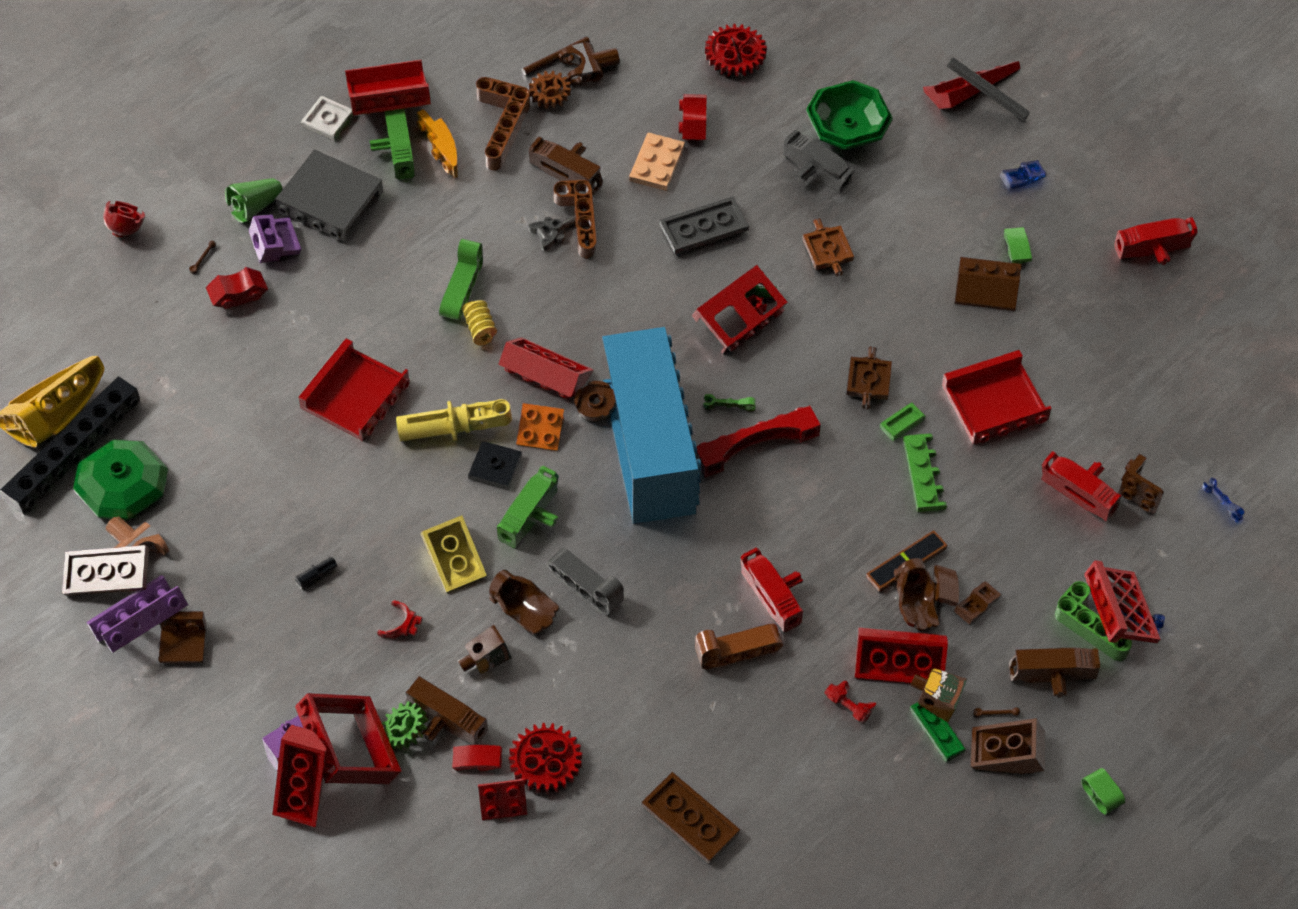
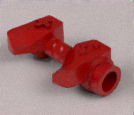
M843 681L839 685L830 684L824 692L827 698L835 704L841 703L853 712L852 716L856 720L864 724L871 716L876 702H859L855 704L846 697L850 689L847 681Z

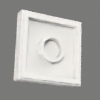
M320 96L300 123L301 127L335 141L352 119L353 113L351 108Z

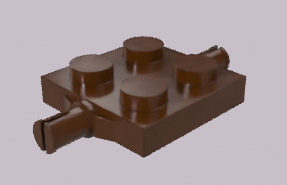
M872 346L868 347L867 357L851 356L846 395L863 398V409H865L866 402V409L871 408V399L888 400L892 361L876 358L877 348L873 347V353H871Z

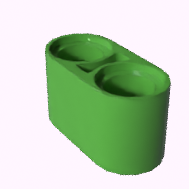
M1100 768L1081 779L1085 792L1104 815L1125 804V797L1105 769Z

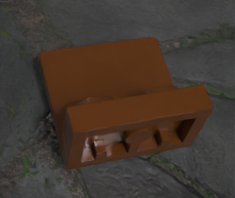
M178 611L160 623L159 663H203L207 628L203 611Z

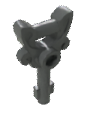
M575 215L564 221L556 218L552 219L548 216L544 218V221L529 224L528 229L529 232L538 234L542 240V250L546 251L556 241H564L565 228L575 224ZM544 230H548L552 235L548 236Z

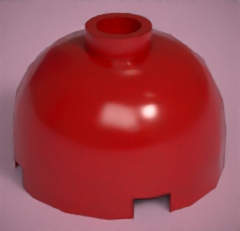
M108 201L103 212L105 226L116 237L122 238L135 234L144 222L145 213L142 211L140 214L137 211L138 207L127 202L115 201V204H110L111 201Z

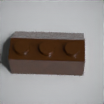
M960 257L954 304L1015 311L1021 264Z

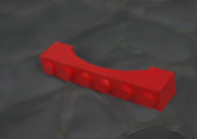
M810 405L804 408L799 407L790 413L780 414L768 421H760L754 426L741 428L735 433L722 435L713 441L700 443L697 446V453H695L696 459H700L701 472L704 478L723 472L724 465L730 458L751 445L767 440L784 438L797 439L802 443L820 436L821 424Z

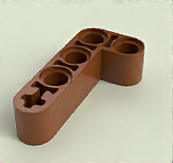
M586 180L559 181L554 185L553 200L558 206H574L578 253L583 258H591L596 252V230L591 184Z
M767 624L717 638L713 630H704L695 637V650L700 665L705 670L773 653L784 646L776 624Z

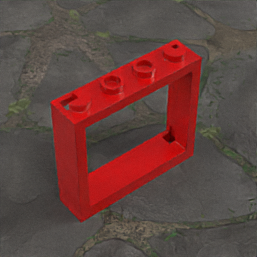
M307 693L295 705L303 728L314 731L327 749L323 775L325 783L390 784L402 772L370 696ZM319 713L353 714L375 767L340 766Z

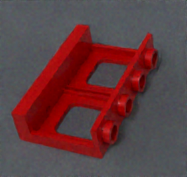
M755 265L698 307L692 314V317L696 322L701 319L724 346L721 350L723 354L728 349L730 352L740 345L739 341L743 338L748 340L755 334L754 330L758 327L763 329L770 323L769 319L771 317H779L785 311L783 308L788 302L760 267ZM758 284H762L777 302V306L765 315H760L745 297V294ZM728 306L733 307L747 325L746 329L733 338L729 337L715 320V316Z

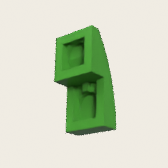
M1024 227L1004 229V238L1008 245V255L1011 262H1032L1031 250Z

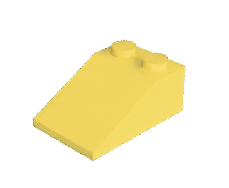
M462 515L420 533L446 592L487 576Z

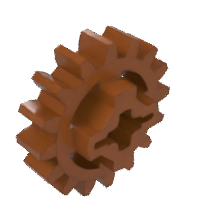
M553 70L551 74L544 71V75L538 73L537 78H532V83H529L530 97H532L533 103L538 101L539 107L544 104L546 109L549 105L556 108V104L562 106L563 101H568V96H571V84L568 82L567 77L562 78V73L555 75Z

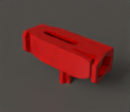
M1193 217L1186 220L1172 218L1140 224L1124 230H1118L1114 246L1119 259L1155 254L1158 263L1166 265L1167 262H1170L1167 252L1190 248L1191 242L1198 233V229ZM1188 224H1191V231L1188 228Z
M1054 451L1043 461L1041 465L1042 481L1085 510L1103 518L1104 521H1108L1116 512L1122 495L1115 492L1098 478L1105 470L1101 462H1094L1086 470L1068 458L1059 457ZM1053 458V463L1049 468L1048 462Z
M756 547L744 553L740 557L741 573L771 617L781 627L783 632H788L802 623L803 610L790 589L803 582L800 572L795 571L781 578L771 562L762 556L759 548ZM756 555L755 558L748 561L749 556Z

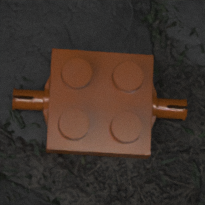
M820 218L818 220L815 219L813 223L816 230L803 234L802 238L815 270L832 267L835 276H841L843 271L840 265L854 261V255L841 225L832 228L824 227Z

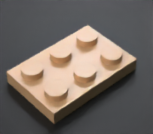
M648 132L629 175V181L667 191L685 148V142Z

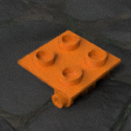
M523 403L516 445L558 451L561 427L564 423V409Z

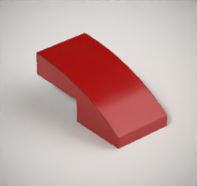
M465 745L453 747L452 768L455 771L477 768L481 772L501 768V746Z

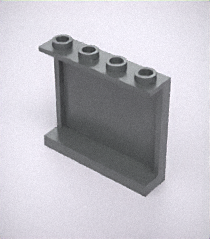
M314 149L276 197L277 210L284 216L288 215L302 224L305 223L312 226L317 231L329 234L334 239L346 242V231L374 195L380 197L383 193L382 179Z

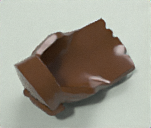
M914 558L907 560L894 570L899 595V609L904 621L908 626L915 627L922 632L932 627H938L940 623L935 610V584L922 559Z
M501 570L491 582L489 600L494 604L499 603L502 611L525 630L536 635L554 623L553 618L556 617V612L559 611V605L551 600L531 580L514 576L508 570Z

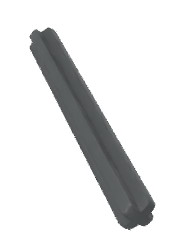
M954 57L948 62L947 67L1022 121L1026 120L1030 114V111Z

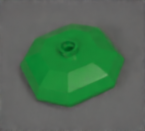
M855 80L818 89L806 108V113L819 140L843 150L882 140L893 121V117L879 90Z
M113 439L78 463L73 490L98 518L112 519L119 516L123 520H130L164 496L168 468L144 441Z

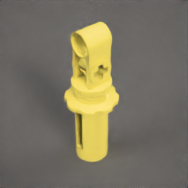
M504 399L477 402L470 405L462 404L461 407H453L451 401H447L448 409L396 417L400 442L445 434H452L455 441L460 432L471 433L474 430L507 426L512 421L510 404Z

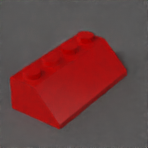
M522 337L505 343L498 365L504 367L506 372L518 373L522 375L524 380L538 382L542 388L558 391V394L564 398L574 397L578 389L584 387L594 370Z
M858 628L855 678L911 683L915 674L927 679L932 669L945 672L948 649L947 636Z
M291 725L281 738L272 815L316 827L327 749L312 730Z

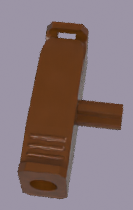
M538 137L530 146L529 163L537 166L546 174L560 181L586 180L591 184V187L596 182L597 186L594 189L592 188L593 196L603 185L600 173L601 167L581 157L586 151L583 143H576L571 150H568L556 143Z
M1097 648L1015 650V655L1009 661L1011 681L1020 679L1030 683L1052 682L1053 696H1057V698L1067 695L1065 682L1097 679L1100 670ZM1017 665V673L1014 674V667Z
M418 676L406 692L407 698L405 703L410 701L412 704L416 703L426 712L425 717L431 721L427 726V730L422 732L426 740L433 741L442 728L456 737L471 743V745H478L488 731L487 718L482 717L469 706L422 677Z

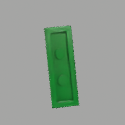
M918 702L910 706V711L945 762L965 753V747L946 721L919 705Z

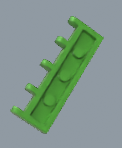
M931 433L906 435L903 438L917 512L944 510L947 508L946 502L938 501L937 493L944 492V488L942 485L935 486L933 475L940 474V469L938 467H931L930 458L937 455L936 450H928L926 442L933 440Z

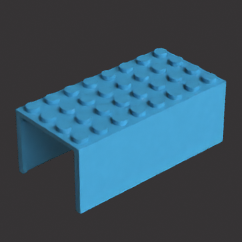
M665 327L602 336L611 379H605L603 382L608 383L613 389L617 404L610 419L633 524L696 514V506L700 505L698 494H700L701 463L700 459H696L697 446L695 440L692 441L691 435H693L692 424L687 421V417H689L687 404H683L685 398L683 387H679V369L675 370L676 356L675 352H671L670 348L672 347L671 335H667Z

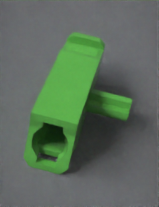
M405 109L385 111L389 138L369 140L371 151L391 149L395 178L398 180L413 178L415 176L414 162Z
M541 466L538 473L530 478L497 526V537L500 542L516 548L537 520L551 528L556 525L558 516L545 510L558 491L559 475L555 471ZM546 472L552 475V477L549 478L543 474Z

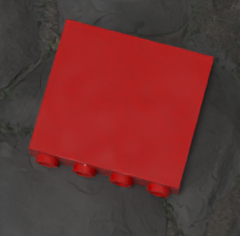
M422 59L345 70L353 116L431 104L429 85L425 80Z
M345 338L298 397L300 409L364 441L367 435L370 436L373 433L378 421L384 419L389 407L397 402L399 394L408 388L410 384L409 373L407 369L400 373L355 350L353 341Z
M1020 350L944 374L942 387L972 444L984 443L991 438L1002 437L1009 432L1024 430L1028 426L1042 424L1049 420L1052 408L1051 406L1045 407L1022 365L1023 355Z

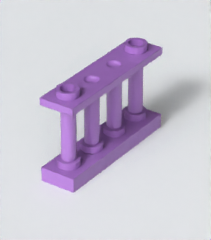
M161 575L146 584V590L135 591L86 623L98 642L105 640L110 651L114 653L188 606V603L180 588L176 586L171 589L165 577Z

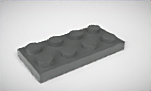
M734 196L660 220V227L674 254L749 231V225Z

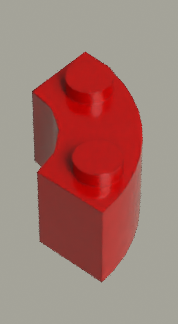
M683 94V99H679V111H683V122H679V134H682V139L706 140L707 95Z
M248 267L232 275H217L205 287L212 305L223 307L224 309L257 301L268 291L261 271Z

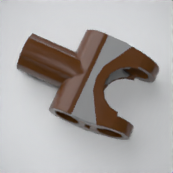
M589 42L567 47L559 53L561 63L578 66L566 76L571 85L597 82L604 75L601 68L620 64L617 48L595 52L593 45Z

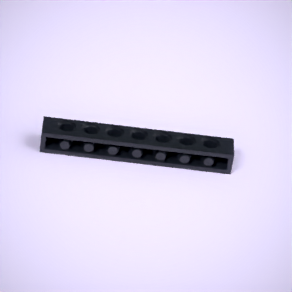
M118 376L0 489L4 501L22 514L31 509L36 501L43 494H46L57 480L62 479L65 473L72 466L76 465L87 451L92 450L95 444L102 437H105L116 423L122 421L126 413L137 406L140 401L137 388Z

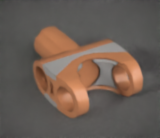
M118 516L112 518L106 526V531L119 542L114 548L146 545L149 547V551H155L162 555H166L169 552V548L162 537L146 522L134 530Z

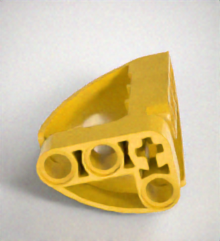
M91 356L41 381L11 400L8 406L0 411V428L15 440L30 447H37L51 435H57L82 410L97 388L104 373V365L99 356Z

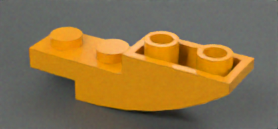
M422 109L417 112V126L421 132L424 131L432 144L433 150H431L434 159L439 160L445 172L450 173L455 179L458 177V161L452 134L441 118L434 121Z

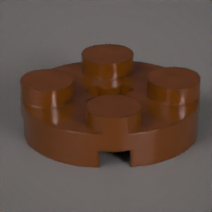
M591 381L583 389L582 387L578 389L574 402L581 418L589 421H606L611 417L617 404L614 391L608 383ZM595 398H599L600 402L598 404H593L591 401H594Z

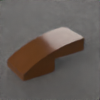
M935 565L933 582L936 586L935 601L955 607L959 603L957 573L955 570Z
M985 581L973 589L969 597L956 605L954 612L970 625L995 604L1002 594Z

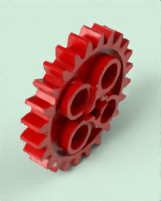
M726 24V29L719 27L718 32L713 30L712 36H708V41L705 42L706 60L709 61V66L714 65L715 71L721 69V74L726 71L728 76H731L732 73H735L736 77H738L739 73L746 76V71L752 74L753 68L759 70V65L764 64L767 53L766 41L762 40V34L757 35V30L751 32L750 26L744 29L743 24L739 28L736 24H733V28H730Z
M542 723L540 729L534 724L533 731L525 728V736L519 733V741L513 740L512 745L514 748L509 749V754L511 755L509 757V764H512L510 771L515 772L514 779H524V785L528 783V791L536 787L538 794L542 788L545 789L546 794H549L550 788H553L557 793L559 785L566 789V781L573 783V775H579L577 768H582V761H580L582 759L581 745L576 744L577 737L570 738V730L563 733V726L556 730L554 723L551 724L550 728H546L545 723ZM534 744L542 745L540 748L532 747ZM556 748L564 749L562 752L554 751ZM530 764L537 765V767L533 769H530L527 766ZM552 768L559 769L556 773H552L549 770Z

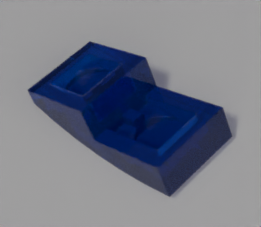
M1039 160L1021 162L1019 168L1002 170L1000 177L1007 189L1011 190L1039 181L1046 177L1047 174Z

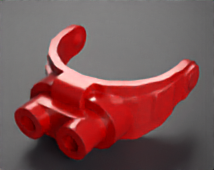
M393 600L391 605L402 609L407 614L406 620L402 625L387 632L378 630L377 635L383 638H396L401 635L407 636L408 634L416 636L418 631L417 625H421L423 617L416 615V612L411 611L405 603Z

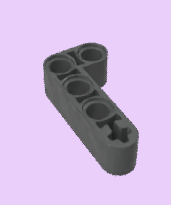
M561 548L547 561V566L551 572L604 615H609L623 602L624 588L616 577L611 575L605 580L566 548Z

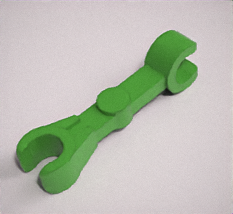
M712 394L704 395L705 401H712L710 403H703V407L707 410H711L715 406H726L727 408L738 407L753 412L756 408V400L753 397L733 400L732 398L715 399V396Z

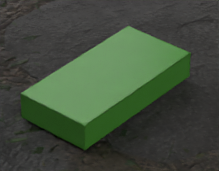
M911 402L880 423L879 428L892 441H895L923 422L925 415Z

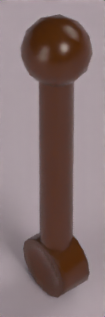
M214 240L209 241L208 247L195 265L189 267L191 274L198 272L197 267L209 251L216 247Z
M1018 707L1010 710H982L981 708H975L973 715L977 718L982 715L1013 714L1018 716L1021 711Z

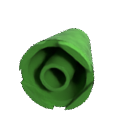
M274 178L230 184L225 188V200L227 206L231 205L234 210L231 212L233 217L238 222L243 223L249 221L253 216L274 202L283 188L281 183Z

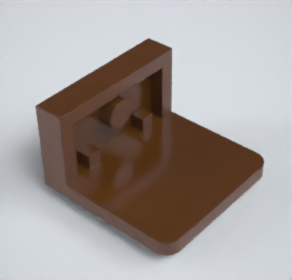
M1139 453L1135 460L1130 459L1125 467L1126 472L1121 478L1122 484L1118 493L1125 499L1139 505L1144 511L1155 514L1158 511L1164 491L1141 476L1147 458Z

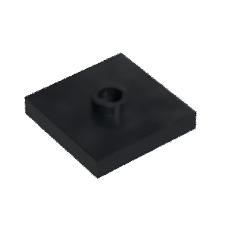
M482 441L469 471L468 479L509 490L522 458V451Z

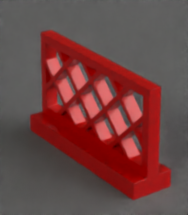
M1095 560L1084 573L1109 642L1117 643L1122 638L1157 644L1161 639L1135 572L1104 567L1102 561ZM1108 576H1109L1111 579H1113L1115 582H1114V583L1111 582V581L1109 580ZM1122 578H1127V579H1129L1131 585L1128 584V583H1127L1125 580H1123ZM1118 583V584H1119L1121 587H1123L1127 592L1125 593L1123 590H1121V589H1120L1118 586H1116L1115 584ZM1114 593L1121 597V599L1119 600ZM1128 593H1130L1131 595H1133V596L1137 599L1138 602H1136L1133 598H1131V597L1128 595ZM1122 600L1126 601L1129 605H1131L1133 609H1130L1127 605H1125L1122 602ZM1135 609L1143 615L1144 619L1134 612ZM1121 610H1122L1123 612H1125V613L1127 614V616H1124V615L1122 614ZM1131 617V618H1132L1133 620H1135L1138 624H1140V626L1138 627L1136 624H1134V623H1133L1131 620H1129L1128 618ZM1127 627H1129V628H1130L1132 631H1134V632H1129V631H1127V630H1128ZM1141 627L1145 628L1148 632H1150V635L1144 632L1141 629Z

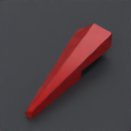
M1014 61L1003 66H996L991 70H982L975 73L989 83L994 84L1021 69L1019 61ZM962 77L946 82L942 81L937 85L923 87L924 93L939 109L952 108L980 92L979 89Z

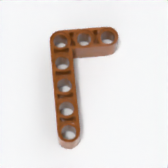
M481 77L476 81L477 99L486 104L505 108L485 149L486 167L495 171L502 168L530 109V92L527 88L489 77Z

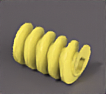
M478 300L464 304L462 311L473 337V342L479 346L490 343L497 333V328L494 327L495 323L492 320L487 302Z

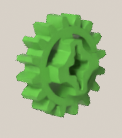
M407 701L406 705L399 703L398 709L393 707V713L385 715L388 720L382 722L393 749L402 750L403 746L410 749V743L416 745V739L418 737L423 738L422 730H427V727L424 725L428 721V718L425 717L426 712L416 703L412 704L410 701Z

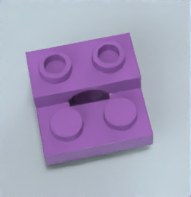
M273 215L253 216L249 234L260 263L276 262L280 260L281 256L300 254L302 249L290 218L274 219Z

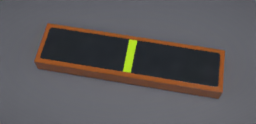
M933 530L866 573V578L880 593L896 582L894 570L902 563L914 558L922 559L926 563L946 550L947 544Z

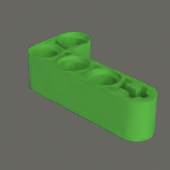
M466 239L460 240L457 251L458 262L439 308V316L459 321L463 316L462 306L468 303L483 264L482 243Z
M1083 581L1074 582L1057 603L1055 610L1056 619L1113 660L1124 661L1129 655L1132 640L1120 638L1117 643L1109 642L1100 616L1085 606L1090 594L1089 586Z

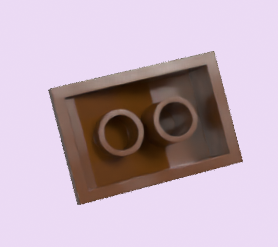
M1037 718L972 727L971 768L1019 774L1045 771L1046 731Z

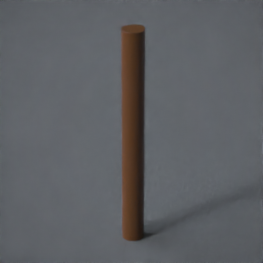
M586 36L522 68L523 74L527 75L559 59V53L563 49L580 43H590V39Z

